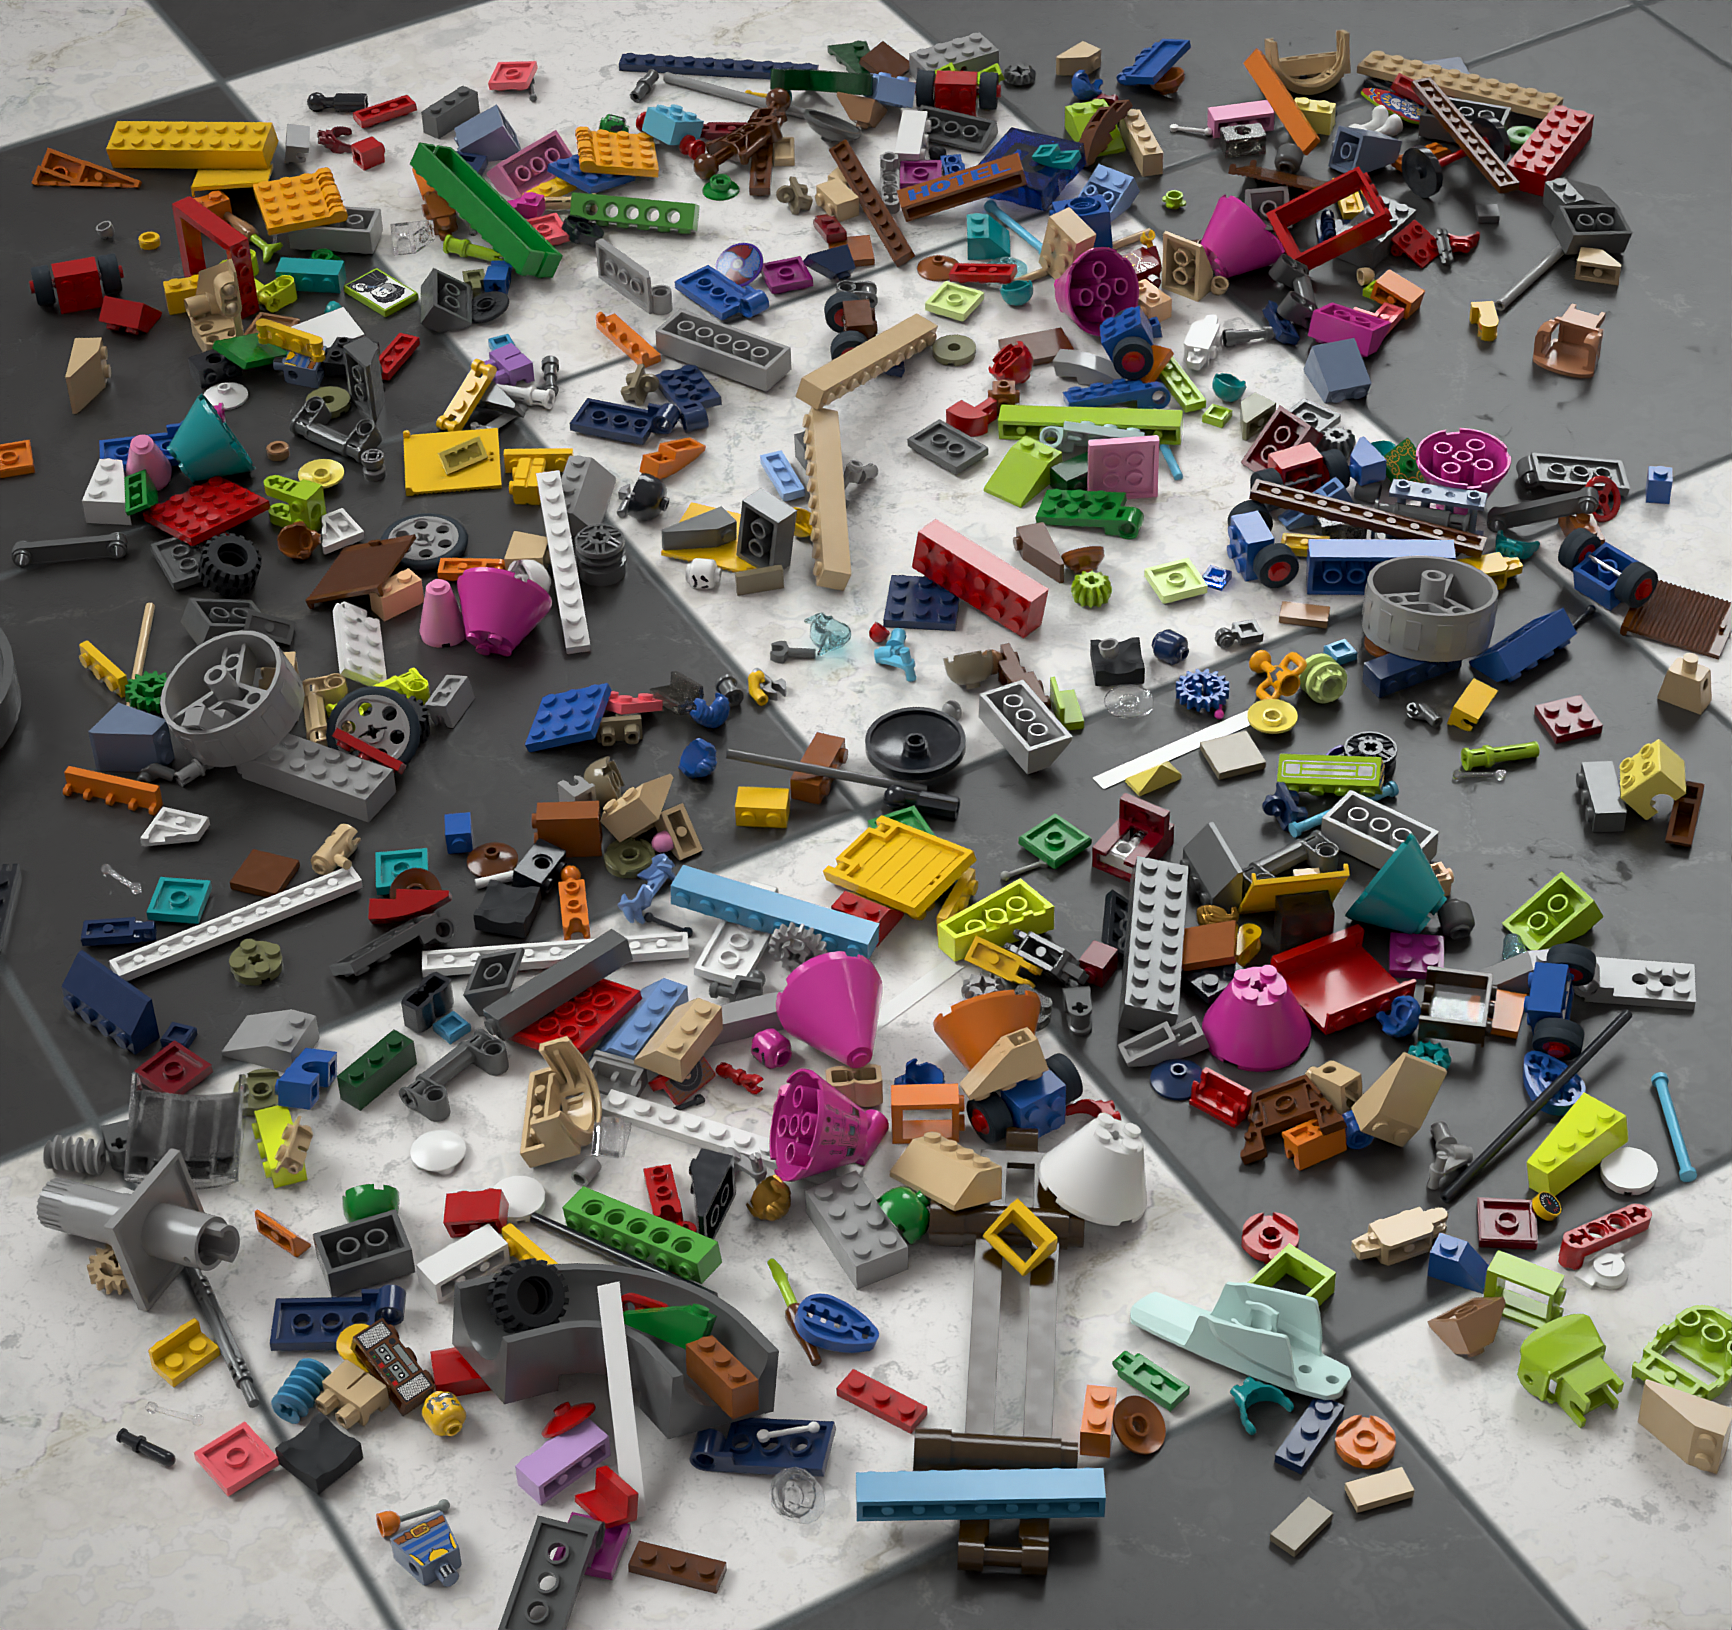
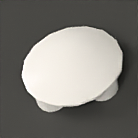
M430 1131L419 1136L412 1144L410 1151L412 1164L417 1169L449 1175L454 1171V1166L458 1165L464 1158L466 1146L464 1140L452 1131Z

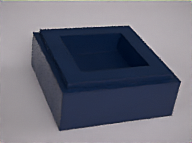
M172 1022L160 1039L161 1047H166L175 1040L188 1049L198 1035L197 1028Z

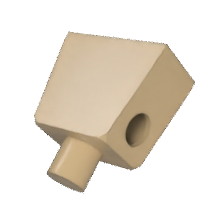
M514 531L504 558L505 570L508 571L513 561L527 559L542 564L547 570L548 565L551 564L547 537Z
M1686 653L1683 658H1677L1668 669L1657 699L1701 715L1712 701L1711 670L1698 664L1699 658L1696 654Z
M1329 1061L1318 1068L1315 1066L1310 1067L1305 1073L1322 1092L1325 1099L1341 1115L1352 1110L1351 1107L1363 1095L1361 1073L1335 1061Z

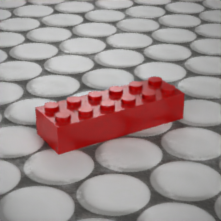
M1555 105L1507 164V168L1519 181L1520 191L1544 197L1545 182L1559 178L1592 137L1594 115L1582 110L1569 109L1563 105Z
M934 519L918 531L912 563L913 569L1022 638L1027 637L1042 625L1048 588L937 519Z

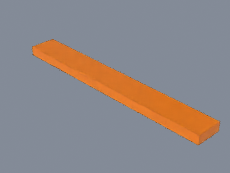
M1256 48L1243 64L1297 146L1307 156L1321 140L1262 51Z

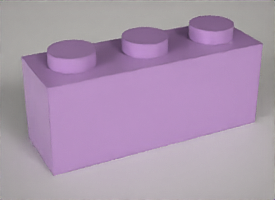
M587 1418L567 1432L546 1441L541 1448L530 1456L524 1457L515 1466L518 1485L539 1505H543L611 1455L609 1436Z

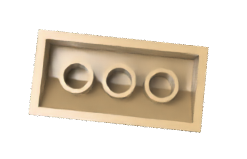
M928 1132L923 1137L913 1139L890 1170L891 1178L916 1191L920 1190L925 1196L953 1211L1002 1199V1166L990 1161L987 1157L974 1153L972 1149L958 1145L956 1141L942 1137L938 1132Z

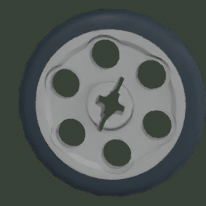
M420 513L399 519L384 531L380 539L385 540L412 534L416 535L417 538L409 548V552L404 555L397 565V568L404 570L409 568L411 571L438 569L440 558H459L464 553L468 544V534L459 521L436 513ZM421 526L427 527L425 529H416ZM440 531H448L447 533H444V534L438 533V532H440ZM443 545H450V547L441 548ZM423 555H431L430 557H427V558L421 557V556H423Z
M368 686L347 694L334 707L327 722L326 740L328 747L350 754V752L337 746L338 741L332 737L336 728L342 730L346 722H353L356 726L354 733L350 735L379 750H386L388 755L403 762L405 765L415 755L420 742V723L414 707L404 696L386 687ZM363 703H370L372 705V712L368 716H362L359 713V707ZM389 707L395 708L397 711L395 719L387 721L383 717L385 709ZM371 727H374L376 730L380 729V732L376 733L377 738L375 739L371 736H366L370 733ZM395 731H402L404 733V740L400 744H394L391 741V735ZM374 760L372 761L373 763L382 765V764H380V763H378V762H376V761H374Z

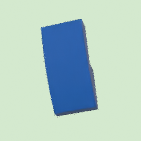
M961 154L940 156L943 176L965 169Z

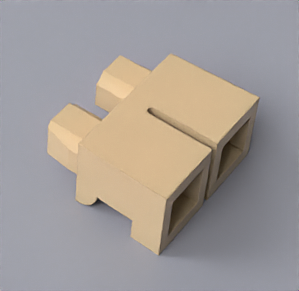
M347 1359L322 1381L324 1391L315 1399L318 1411L324 1415H328L335 1408L339 1409L335 1414L336 1421L346 1430L357 1422L365 1426L369 1420V1415L375 1410L382 1412L390 1405L387 1386L370 1374H366L364 1370Z

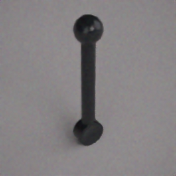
M1594 605L1587 606L1586 612L1572 623L1574 628L1589 614L1595 613L1596 608Z
M650 912L644 915V919L648 923L655 922L678 932H687L688 938L693 935L692 928L679 927L654 917Z
M697 1094L693 1100L673 1108L681 1111L693 1105L705 1103V1098L702 1094Z

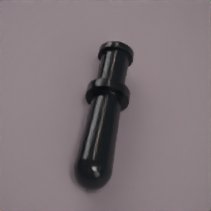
M122 1428L116 1436L117 1442L132 1447L133 1452H141L166 1467L174 1465L176 1457L172 1452L148 1442L143 1435L136 1436L128 1432L126 1428Z

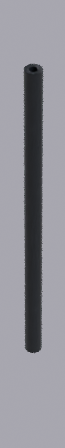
M534 1212L530 1217L531 1223L629 1267L685 1281L718 1297V1293L539 1213Z

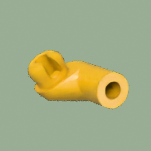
M758 670L755 673L751 672L749 674L748 688L750 696L758 705L763 706L768 702V696L760 688V683L765 682V675L762 671Z

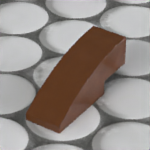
M1686 781V794L1676 801L1674 800L1665 843L1692 847L1705 784Z

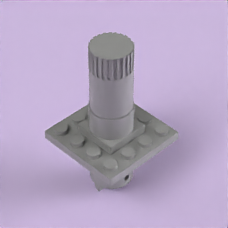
M172 1148L132 1194L119 1193L64 1178H54L42 1188L37 1201V1218L44 1227L107 1243L112 1246L138 1310L146 1312L149 1311L185 1266L210 1271L216 1268L222 1260L233 1263L239 1251L240 1236L238 1230L234 1226L228 1225L222 1217L204 1212L181 1151Z

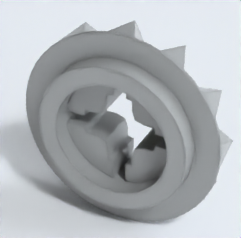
M982 972L980 976L971 974L970 979L964 980L961 987L964 1000L1004 990L1001 979H995L993 974L984 976ZM980 986H985L986 990H984V993L980 990Z

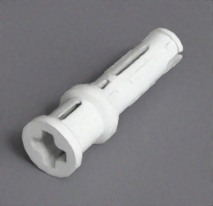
M497 384L514 401L525 402L528 406L540 405L546 409H551L554 405L555 392L553 389L545 391L539 390L535 386L520 388Z

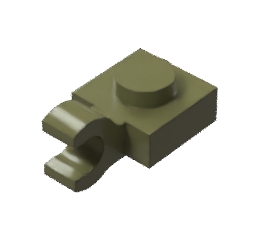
M484 269L462 271L463 281L471 286L473 298L482 294L481 287H484L485 277Z

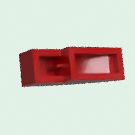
M396 889V899H369L368 919L372 924L406 921L444 906L452 901V895L447 890Z

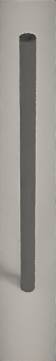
M727 749L726 759L882 788L900 785L906 790L921 792L927 790V785L734 749Z

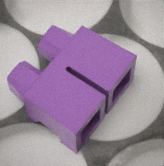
M512 343L489 352L490 359L484 361L485 365L491 364L497 368L496 375L493 378L496 384L515 386L516 382L524 380L526 383L535 381L533 362Z

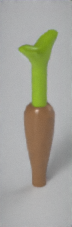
M225 212L224 219L233 228L246 236L249 243H254L263 250L264 263H268L273 253L283 247L281 242L267 244L259 237L258 231L252 225L232 215L230 212Z

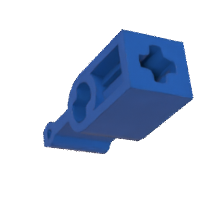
M491 261V266L487 267L484 277L485 293L499 291L507 295L511 284L513 266L505 261Z

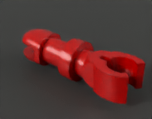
M721 1062L716 1066L717 1075L724 1079H732V1082L738 1086L743 1085L748 1092L758 1094L763 1090L762 1087L757 1086V1084L764 1080L760 1075L746 1074L745 1070L740 1068L736 1070L726 1062Z

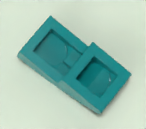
M1059 144L1040 145L1033 154L1032 159L1037 163L1053 168L1073 169L1081 159V154L1079 150L1061 151Z

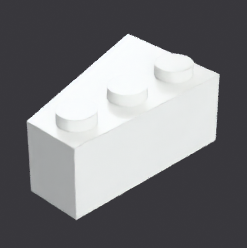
M99 459L82 499L86 523L131 525L130 515L127 516L125 513V473L122 460Z

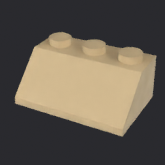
M696 998L677 1006L634 1059V1064L682 1083L723 1030L722 1006L701 998Z

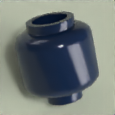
M1166 629L1158 632L1153 638L1152 648L1155 657L1170 665H1175L1187 658L1189 648L1186 637L1171 629Z

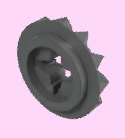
M1025 64L1010 65L1004 70L1005 81L1013 85H1026L1035 80L1036 71L1032 69V66H1025Z

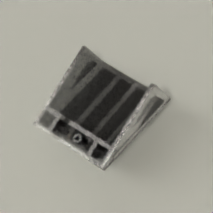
M132 1073L124 1180L141 1184L172 1148L181 1151L196 1190L217 1188L238 1182L249 1100L246 1075H239L238 1092L187 1095L145 1090L142 1088L138 1073Z

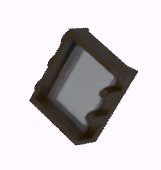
M1428 966L1421 1015L1419 1016L1417 1042L1427 1037L1481 1044V1047L1484 1048L1485 1037H1491L1492 1021L1488 1019H1493L1495 1003L1490 1001H1496L1497 985H1492L1493 973Z

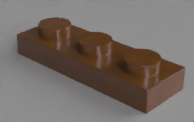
M638 1541L628 1563V1569L630 1573L717 1594L727 1571V1564L725 1561Z

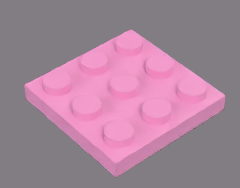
M1158 435L1088 440L1087 491L1126 492L1127 499L1158 497Z

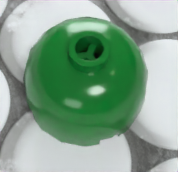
M374 1184L359 1185L346 1190V1197L342 1196L343 1212L348 1223L395 1209L397 1213L399 1212V1191L389 1185H383V1190L374 1189Z
M895 1187L876 1199L891 1222L900 1231H903L902 1235L910 1244L913 1245L927 1232L930 1223V1213L927 1206L931 1203L920 1190L915 1193L908 1187Z

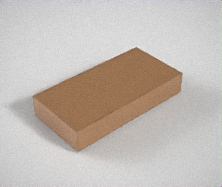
M1282 601L1279 623L1327 628L1330 606Z

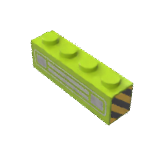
M1280 754L1277 782H1284L1288 790L1297 791V793L1309 792V794L1317 796L1324 795V793H1334L1337 796H1345L1352 790L1365 797H1374L1375 794L1382 795L1385 765L1382 757Z

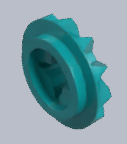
M1429 1039L1424 1044L1418 1041L1416 1046H1410L1408 1054L1446 1068V1070L1451 1063L1449 1049L1442 1048L1441 1042L1432 1044ZM1424 1054H1428L1429 1056H1434L1433 1060L1430 1059L1428 1056H1425V1057H1424Z

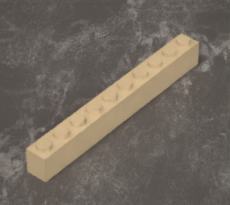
M917 313L802 377L795 397L816 410L826 405L828 406L846 393L852 392L855 388L864 385L872 378L875 379L879 374L887 372L895 365H899L905 359H909L912 355L920 353L926 347L932 346L937 338L936 331L938 325Z
M811 407L809 413L804 415L802 426L805 428L804 443L807 446L805 451V459L808 460L806 475L809 476L807 492H810L808 508H811L809 523L812 525L811 541L814 542L812 558L815 559L813 575H816L817 586L844 591L851 577L839 415L838 411L826 408L816 410Z

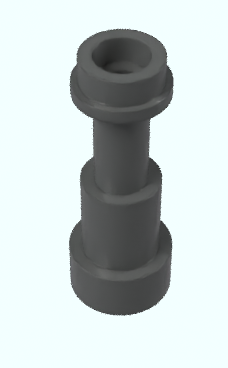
M1267 325L1263 326L1261 330L1249 331L1248 329L1234 331V329H1225L1222 332V340L1225 347H1233L1235 344L1247 343L1253 339L1264 338L1265 341H1269L1274 336L1272 326Z
M546 356L541 361V369L546 381L543 390L553 389L556 397L559 392V388L555 384L557 372L559 371V360L555 356Z

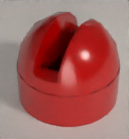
M875 622L869 630V637L876 643L883 642L890 635V632L878 622Z

